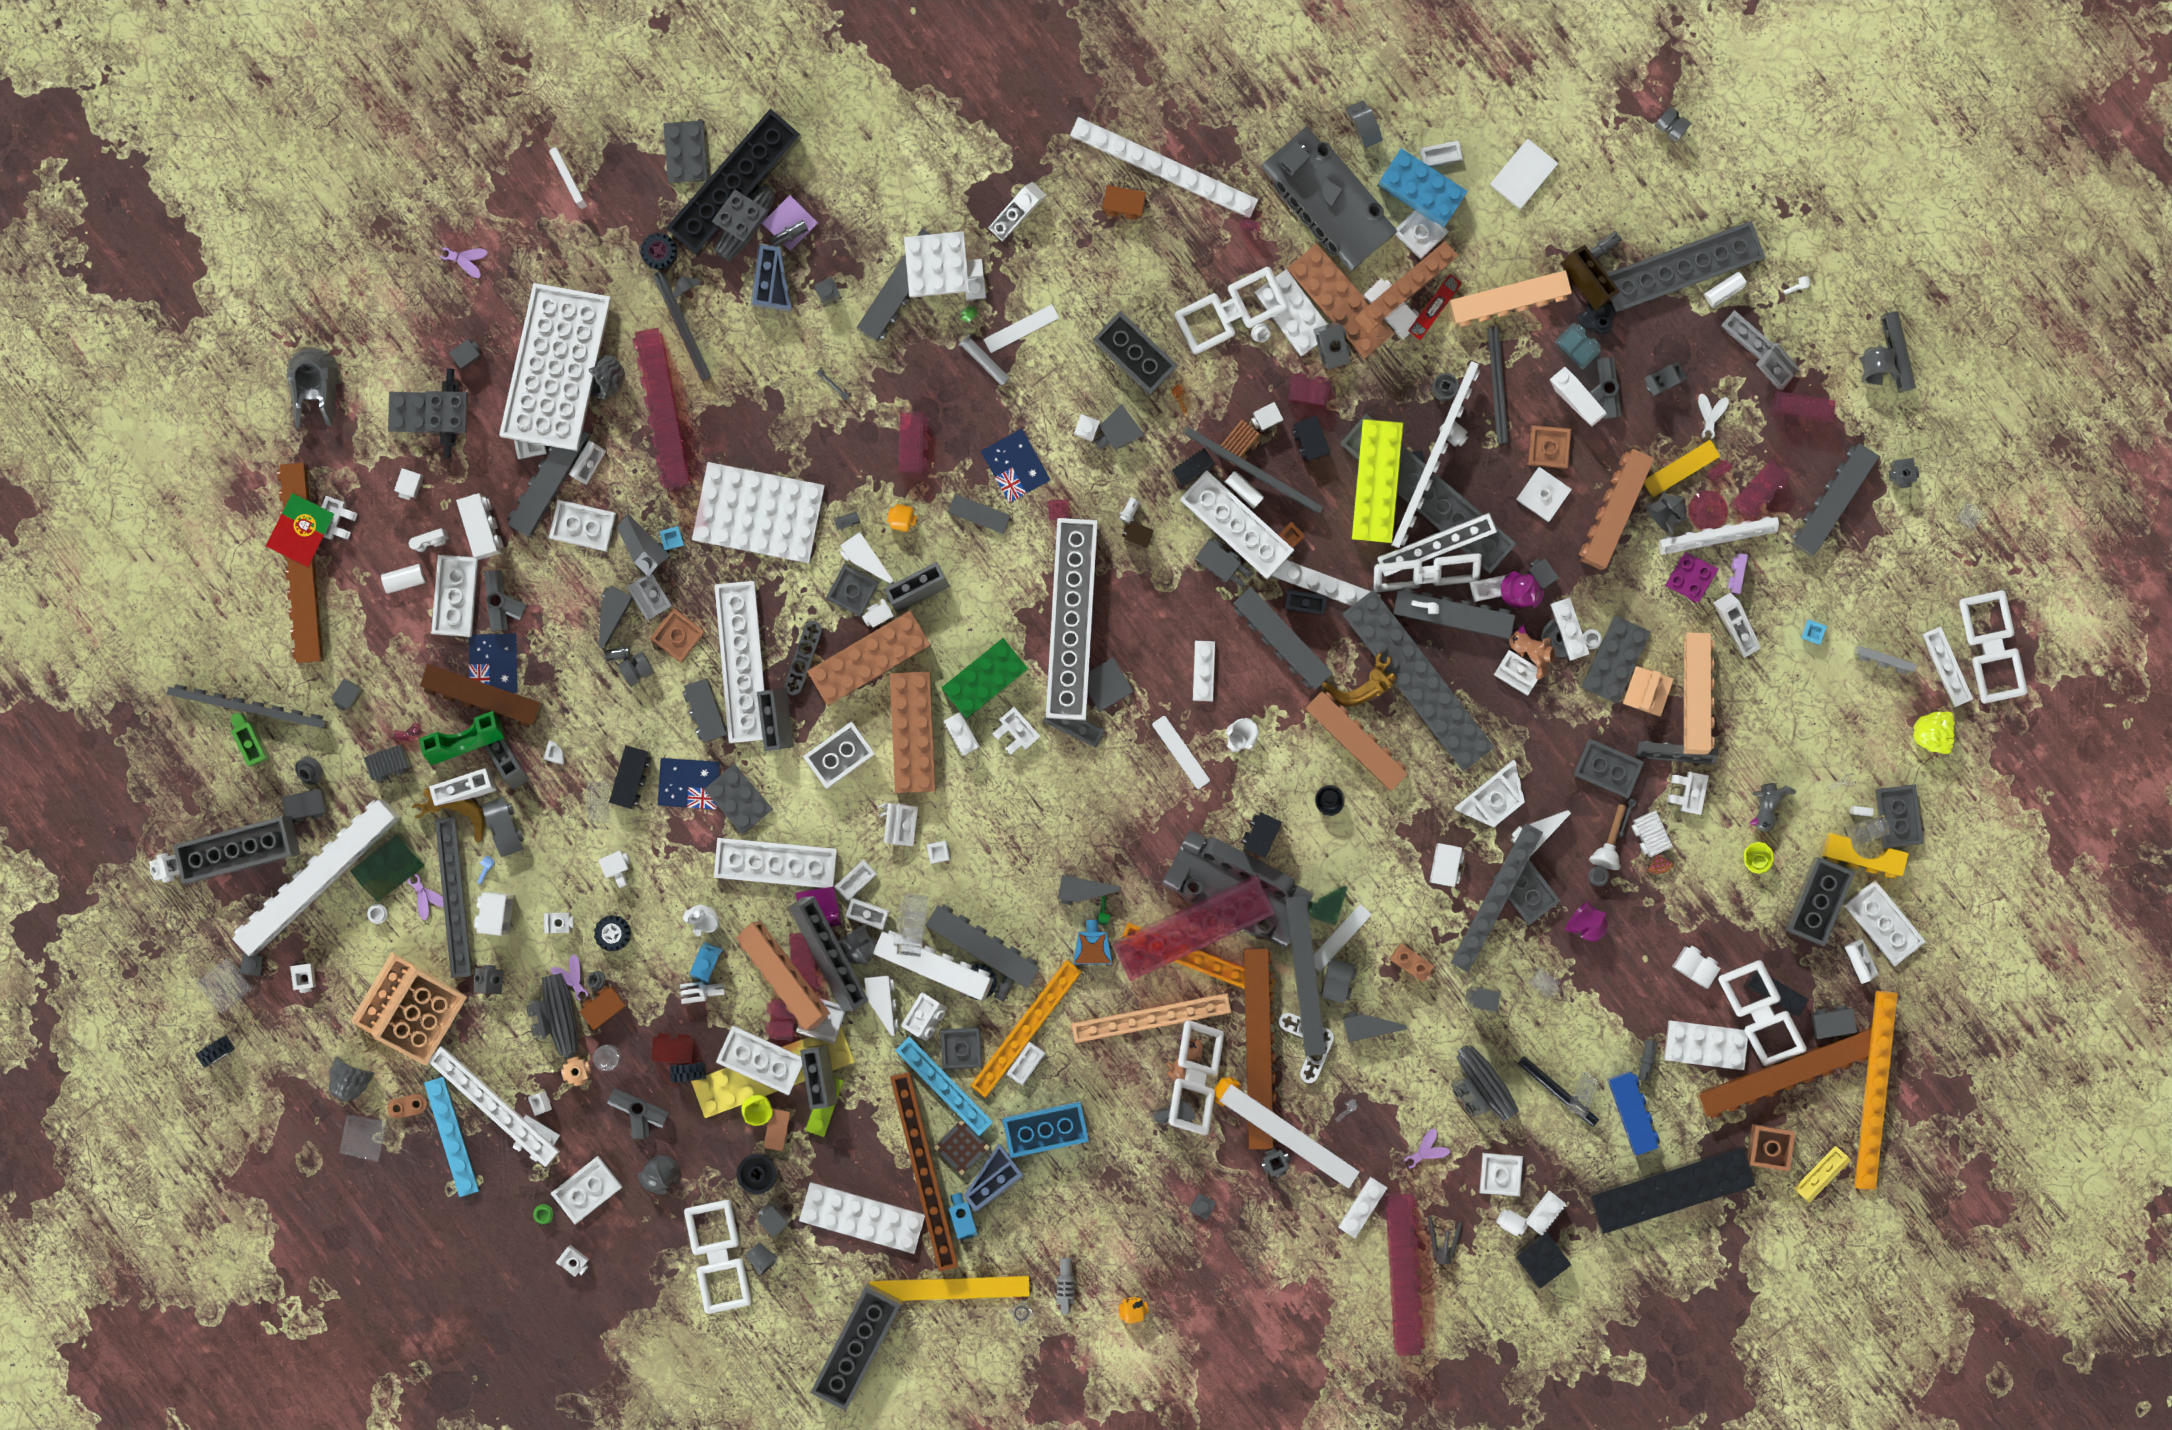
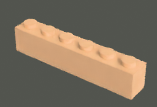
M1565 270L1449 301V307L1454 326L1460 324V327L1471 325V321L1479 319V322L1491 320L1490 316L1498 315V317L1510 315V311L1513 310L1518 312L1527 311L1529 306L1536 305L1538 308L1548 305V301L1556 300V303L1568 300L1567 296H1570L1572 292Z
M1686 633L1684 636V754H1708L1714 748V737H1711V729H1714V717H1711V710L1714 709V698H1711V690H1714V678H1711V671L1714 670V659H1711V651L1714 650V639H1711V633Z

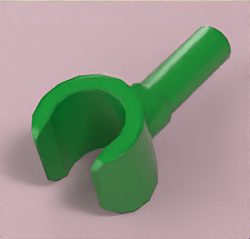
M1106 896L1101 898V909L1098 916V922L1103 925H1107L1110 915L1105 914Z

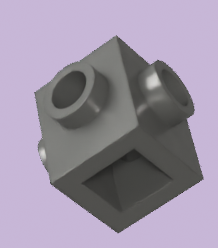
M1914 458L1890 462L1889 479L1893 482L1894 486L1900 485V489L1912 487V483L1917 482L1919 469L1918 466H1915Z
M484 965L483 968H475L473 992L502 994L503 970L496 969L495 965Z
M1274 1147L1265 1151L1266 1155L1262 1156L1264 1161L1261 1162L1265 1174L1269 1172L1271 1177L1275 1176L1278 1178L1287 1173L1286 1170L1290 1169L1288 1166L1291 1163L1287 1152L1283 1153L1281 1149L1277 1150ZM1272 1159H1279V1164L1273 1165Z

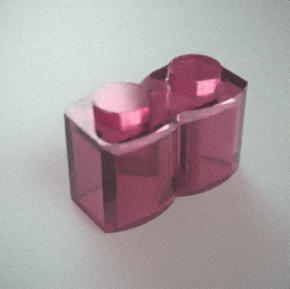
M1295 373V376L1290 377L1287 401L1326 407L1331 382L1327 381L1325 377L1315 376V379L1307 378L1306 374Z

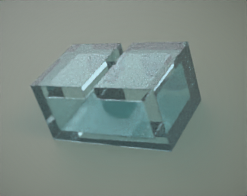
M1573 323L1555 343L1583 370L1602 350L1599 348L1600 344L1594 338L1590 339L1586 336V330L1580 324L1576 325Z

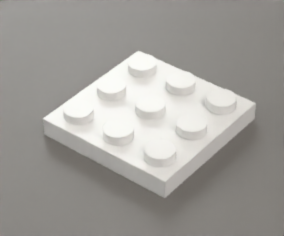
M964 231L904 237L909 297L969 292Z

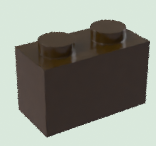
M1132 521L1130 525L1126 524L1122 537L1125 538L1124 543L1146 551L1154 530Z

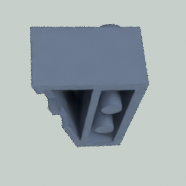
M762 244L758 246L750 306L791 311L780 247Z
M998 1143L994 1152L964 1194V1198L977 1213L1025 1177V1174L1015 1161L1010 1158L1009 1153L1002 1144Z

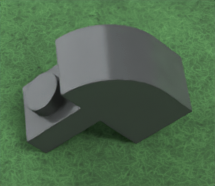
M1364 100L1346 108L1347 114L1353 122L1357 136L1364 148L1383 141L1376 118Z
M1679 361L1644 379L1647 389L1652 392L1653 396H1656L1688 378Z

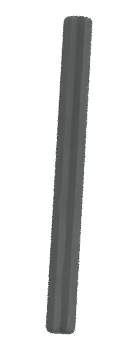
M662 271L653 275L695 368L701 380L706 381L711 378V374L680 307L672 296L673 292Z
M1498 326L1488 327L1497 443L1505 444L1508 442L1500 334Z

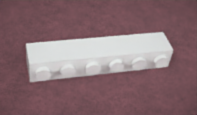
M1489 512L1378 556L1377 559L1379 564L1412 560L1423 562L1494 534L1497 530ZM1400 570L1384 571L1383 574L1388 576Z
M889 930L888 933H881L873 954L978 1000L985 1001L994 980L989 977V972L979 969L978 972L971 969L972 965L963 961L958 964L953 961L954 957L944 953L942 956L935 954V949L926 945L923 949L917 946V941L907 938L906 941L900 939V934Z

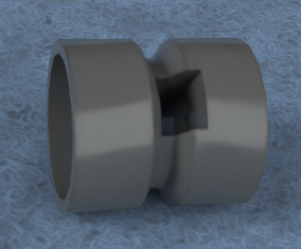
M1670 106L1654 126L1662 133L1667 132V137L1676 143L1692 123L1684 116L1679 117V112Z
M1450 373L1440 374L1431 384L1432 395L1435 399L1443 402L1452 399L1459 389L1458 380Z
M643 651L632 656L631 661L626 660L618 665L619 670L630 687L641 682L642 677L646 679L655 673Z

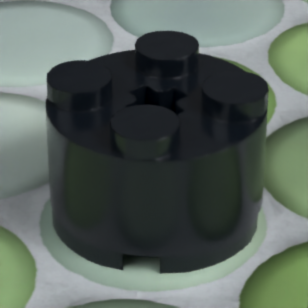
M752 1153L746 1156L739 1164L736 1173L737 1181L745 1191L755 1195L763 1194L770 1190L777 1181V1164L768 1154ZM756 1168H758V1171H762L760 1178L757 1175L753 1176Z

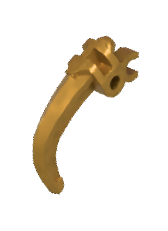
M1380 652L1376 656V666L1369 674L1370 680L1350 692L1340 691L1328 681H1324L1322 687L1335 698V702L1345 707L1357 706L1376 696L1379 697L1391 688L1397 679L1395 673L1388 674L1386 671V667L1392 661V656L1388 657L1387 662L1381 661L1382 652Z
M425 788L423 796L428 798V802L412 805V809L416 807L422 809L421 814L415 815V818H421L429 812L436 813L441 808L454 810L468 816L473 822L475 842H481L485 817L482 809L475 802L465 799L434 806L430 788Z

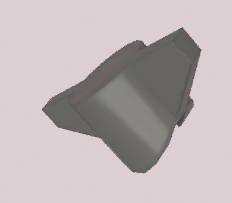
M684 276L680 277L672 296L675 299L687 293L693 287L700 284L701 281Z

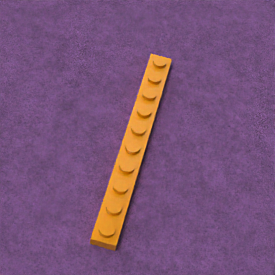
M1876 991L1854 1185L1858 1189L1876 1190L1898 995L1896 992Z

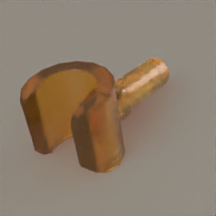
M1177 385L1172 389L1171 393L1177 399L1184 414L1188 411L1180 396L1185 391L1180 385Z

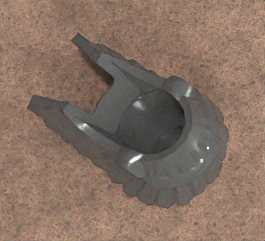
M313 347L300 350L292 355L293 358L289 360L286 370V377L291 392L295 428L300 426L302 400H319V408L322 411L326 425L333 426L332 418L335 416L334 408H336L334 402L337 399L336 385L339 382L337 376L340 374L337 369L338 363L335 362V357L331 356L328 351Z

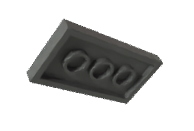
M1614 615L1581 688L1618 704L1651 631Z

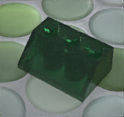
M397 834L351 869L350 872L359 884L379 902L426 865L403 835Z
M1339 885L1316 897L1314 902L1310 901L1308 907L1309 917L1336 925L1348 887Z

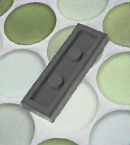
M956 494L948 511L949 514L1004 534L1011 516Z
M1046 716L1043 720L1044 723L1095 748L1105 731L1086 720L1046 718Z

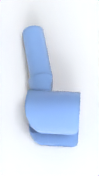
M490 856L484 857L480 862L485 868L482 870L477 881L479 884H482L486 873L494 865V860Z

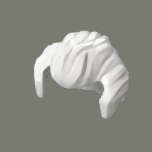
M1242 718L1229 725L1226 729L1228 736L1227 747L1231 752H1238L1244 748L1252 750L1259 735L1256 723L1251 719Z
M699 904L686 910L683 915V920L686 923L694 925L693 933L697 936H701L703 931L713 933L719 927V918L711 907Z

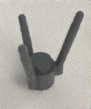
M1428 1216L1433 1248L1432 1256L1436 1257V1263L1452 1264L1462 1223H1458L1452 1247H1448L1450 1232L1447 1230L1444 1246H1439L1438 1250L1432 1217Z

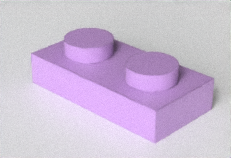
M1739 553L1736 557H1733L1731 569H1734L1733 577H1729L1727 586L1731 594L1739 595L1741 593L1748 556L1746 554Z

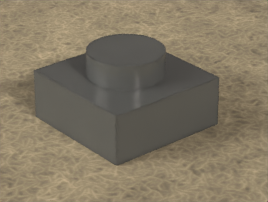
M242 954L240 974L262 976L264 956Z
M1198 1192L1189 1211L1207 1220L1216 1202Z

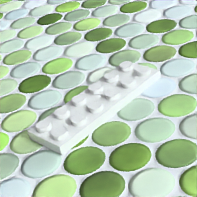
M1207 470L1180 498L1184 505L1267 580L1294 552L1290 545Z
M717 838L714 878L821 888L834 886L837 849Z
M810 1182L799 1221L914 1254L925 1215Z

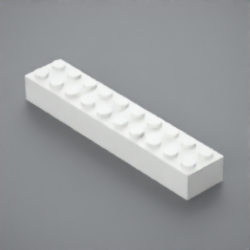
M1057 518L1046 718L1086 720L1097 520Z
M373 800L366 806L367 811L364 814H358L351 821L352 825L349 828H343L336 835L338 838L334 842L330 841L322 848L323 853L321 855L312 857L307 862L309 866L306 869H300L294 874V880L291 883H285L278 890L279 894L276 897L269 898L263 904L265 906L263 910L253 913L249 917L250 922L245 926L241 925L234 932L236 935L232 939L248 956L257 955L401 818L385 800Z

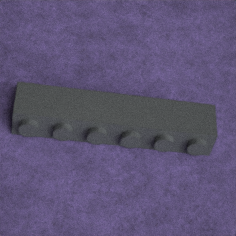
M922 228L917 236L931 235V233ZM906 253L857 326V330L877 343L880 339L884 340L889 332L887 327L890 323L894 324L900 315L897 312L901 306L905 307L911 299L909 297Z
M582 430L578 451L549 447L548 452L550 454L547 459H543L538 466L540 471L536 477L532 476L528 483L529 489L526 494L522 493L517 503H519L516 511L512 510L507 518L509 523L507 525L529 538L532 537L590 439V434Z
M1860 443L1849 448L1846 453L1848 458L1844 463L1840 462L1835 470L1836 476L1834 479L1830 478L1824 486L1826 489L1823 496L1819 495L1813 503L1815 508L1812 512L1808 511L1802 520L1804 525L1801 529L1797 528L1791 537L1794 539L1791 544L1810 557L1816 554L1879 458V455Z
M1252 587L1248 588L1233 603L1235 613L1239 617L1244 616L1249 621L1246 624L1254 632L1258 630L1261 633L1262 637L1260 639L1267 646L1272 645L1276 649L1275 655L1281 661L1285 659L1290 664L1288 668L1293 674H1299L1303 678L1301 682L1309 690L1311 688L1316 690L1333 674Z
M1402 588V591L1398 590L1396 592L1392 614L1395 616L1503 639L1511 638L1515 615H1512L1510 610L1499 609V612L1493 611L1491 606L1481 604L1480 607H1474L1472 602L1460 600V603L1452 602L1453 598L1441 596V599L1433 598V594L1422 592L1421 595L1413 594L1414 590ZM1412 600L1438 604L1439 614H1428V608L1411 605Z
M802 897L790 905L788 909L842 1011H854L866 1003L868 998L815 897Z
M943 904L942 907L937 905L925 926L1020 985L1028 988L1040 968L1037 966L1038 962L1029 956L1027 959L1020 956L1021 951L1013 946L1010 949L1003 945L1004 941L995 935L993 938L986 935L987 930L981 926L973 927L969 924L971 920L961 914L959 917L952 914L953 909Z

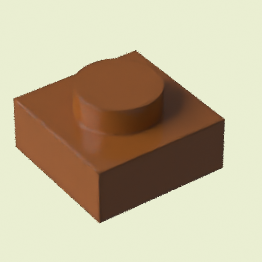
M1292 522L1278 534L1292 548L1305 537Z

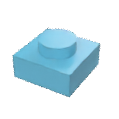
M679 526L659 531L665 551L684 546Z
M1808 619L1801 639L1821 645L1827 626Z

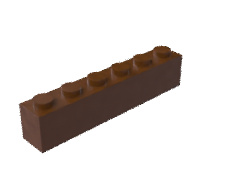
M427 664L420 683V687L425 688L424 692L435 695L438 692L443 694V699L452 702L455 699L461 700V705L472 709L474 705L481 707L480 711L483 713L493 711L500 714L499 718L510 721L511 718L519 720L518 725L527 728L530 725H536L543 705L541 702L431 664Z

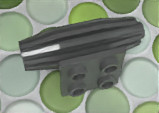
M767 185L764 187L759 186L749 197L734 189L712 220L714 224L723 229L714 248V251L720 257L730 262L749 243L765 220L775 200L774 191Z
M559 973L542 977L543 1001L538 999L528 1001L529 1005H526L528 1017H532L533 1025H530L532 1036H536V1040L546 1039V1036L551 1034L559 1055H563L564 1058L576 1056L575 1052L579 1051L578 1026L571 995L563 975Z
M1466 1044L1457 1051L1459 1055L1456 1058L1466 1078L1452 1083L1451 1087L1453 1088V1094L1464 1103L1466 1112L1476 1117L1490 1109L1502 1122L1507 1121L1518 1113L1519 1109L1508 1087L1492 1065L1473 1046L1468 1047Z

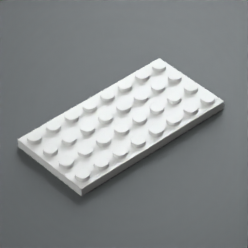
M533 283L500 429V437L578 451L594 376L588 370L591 367H596L612 299L610 296Z

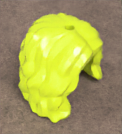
M1947 711L1933 712L1920 717L1913 727V739L1915 742L1930 752L1951 754L1955 731L1953 713Z

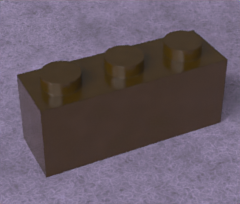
M1586 245L1574 250L1560 263L1595 311L1607 305L1620 293Z

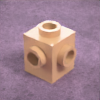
M578 1056L567 1059L568 1063L564 1064V1069L561 1070L564 1081H568V1084L574 1083V1086L585 1084V1079L590 1078V1073H592L589 1062H586L585 1058L579 1060ZM573 1068L578 1069L579 1074L577 1076L573 1075Z

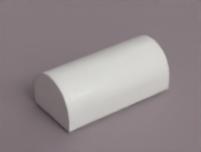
M1737 272L1704 293V296L1711 308H1714L1744 289L1746 280Z
M588 440L568 475L587 485L606 450Z
M1234 471L1225 481L1253 509L1264 499V496L1237 471Z
M421 564L381 574L382 583L387 594L426 583Z
M851 898L845 917L883 930L890 911Z
M1863 939L1845 946L1861 984L1869 982L1879 975Z

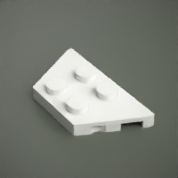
M1512 760L1454 807V809L1491 827H1495L1525 802L1515 760Z

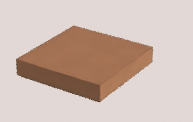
M1532 425L1528 466L1568 469L1571 429Z
M673 608L651 636L650 640L682 663L705 634V631Z

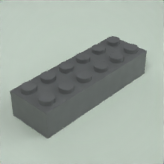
M281 816L173 845L182 884L195 883L301 855L292 816Z
M869 1283L866 1284L810 1392L811 1394L844 1411L847 1410L894 1320L902 1300Z

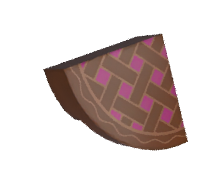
M1656 854L1646 871L1660 874L1670 870L1674 864Z

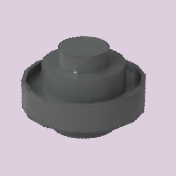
M309 756L302 757L297 761L295 771L304 783L315 785L322 780L323 769L318 761Z

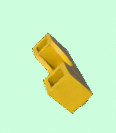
M1833 833L1827 834L1822 854L1831 863L1846 862L1847 867L1858 869V866L1865 867L1866 872L1873 874L1881 871L1885 873V877L1896 879L1897 876H1903L1909 855L1906 852L1885 848L1879 856L1866 859L1855 852L1851 838Z

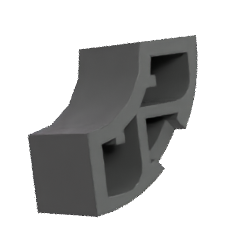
M505 797L483 804L484 816L487 825H489L492 831V838L501 858L523 850L522 841L525 838L522 830H518L513 818L515 811L512 804L507 803Z

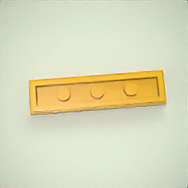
M1709 440L1646 478L1644 486L1653 498L1721 456L1712 441Z

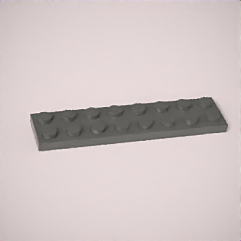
M1753 222L1741 224L1607 273L1620 291L1611 300L1616 313L1765 259L1766 257Z

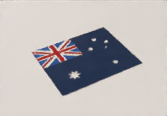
M1023 429L1014 432L981 451L1009 503L1050 481Z
M516 633L480 634L469 637V678L512 693H518Z
M661 758L657 805L717 809V804L704 789L719 777L720 762Z

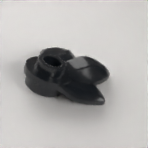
M1587 301V312L1577 315L1578 322L1584 328L1594 329L1600 334L1610 332L1613 327L1612 320L1616 315L1612 302L1595 311L1589 301ZM1604 321L1606 322V325L1602 326L1600 325V322Z

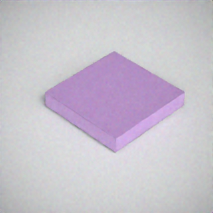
M789 195L762 224L773 235L784 231V227L788 228L803 219L809 231L794 238V241L788 240L783 243L791 252L818 225V222Z

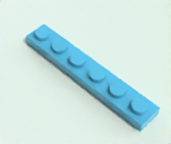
M910 1036L895 1050L978 1136L993 1123L984 1111Z
M445 1077L425 1082V1088L459 1197L480 1191Z

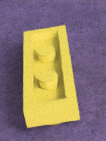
M1835 1146L1794 1189L1810 1203L1851 1159Z

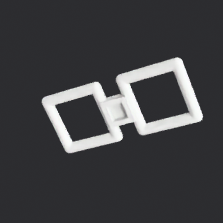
M1265 267L1229 285L1228 291L1232 299L1222 304L1218 295L1213 293L1175 312V318L1193 354H1199L1233 337L1235 330L1231 322L1242 317L1245 326L1251 328L1289 308L1270 267ZM1266 276L1279 305L1250 318L1237 290ZM1213 303L1226 331L1197 345L1184 316Z
M1477 553L1440 557L1434 560V566L1422 567L1420 560L1377 564L1374 567L1375 592L1402 590V588H1419L1421 584L1425 583L1442 586L1479 581L1482 556ZM1473 562L1472 574L1441 578L1442 565ZM1414 568L1413 581L1382 584V572Z
M2001 590L1961 599L1959 605L1968 644H1981L1984 654L1972 659L1981 702L1986 704L2026 695L2028 690L2019 651L2015 648L2005 650L2002 640L2013 637L2015 634L2006 592ZM1999 599L2006 630L1975 637L1968 606ZM2012 657L2019 688L1988 695L1981 664Z
M1758 960L1719 977V982L1736 1015L1742 1017L1751 1013L1755 1023L1746 1026L1745 1032L1764 1067L1789 1059L1807 1050L1790 1014L1787 1011H1783L1775 1015L1771 1005L1779 1002L1781 997L1762 961ZM1758 970L1771 996L1741 1007L1728 981ZM1784 1020L1797 1047L1768 1058L1755 1031Z
M1190 1020L1185 1021L1178 1065L1186 1068L1184 1080L1180 1078L1175 1080L1169 1115L1170 1125L1202 1135L1209 1133L1215 1090L1206 1087L1205 1082L1207 1075L1212 1077L1218 1075L1224 1040L1223 1031ZM1191 1029L1216 1037L1211 1068L1187 1060ZM1182 1088L1207 1095L1202 1126L1177 1119Z
M722 1200L686 1208L684 1214L692 1252L694 1255L707 1253L709 1265L698 1267L696 1270L705 1313L711 1314L749 1306L752 1300L744 1262L741 1258L729 1260L727 1251L728 1248L739 1245L731 1201ZM724 1208L731 1240L699 1246L693 1215ZM736 1267L743 1299L712 1305L705 1274Z

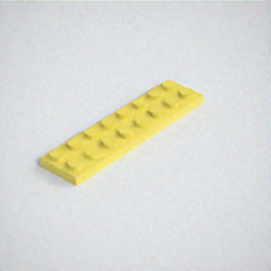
M842 1026L839 1029L835 1044L807 1037L782 1047L801 1056L800 1050L828 1044L832 1071L855 1063ZM803 1065L794 1085L805 1081ZM729 1068L708 1074L706 1079L691 1081L705 1118L740 1106L750 1096H766L778 1091Z

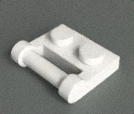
M440 528L411 538L409 546L418 552H424L427 546L434 545L437 547L446 544L445 540L450 539L448 531Z

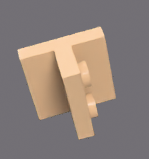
M1635 666L1622 704L1660 717L1673 679L1661 675L1658 671H1649Z

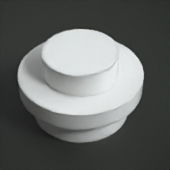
M1265 323L1255 325L1251 331V337L1257 342L1267 341L1270 337L1269 326Z
M1590 629L1583 633L1588 649H1596L1600 646L1602 637L1598 631Z
M374 904L368 909L367 916L372 923L381 924L387 919L388 912L383 905Z

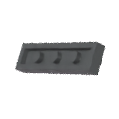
M1643 741L1638 742L1635 758L1715 765L1718 749L1713 748L1708 754H1684V745Z

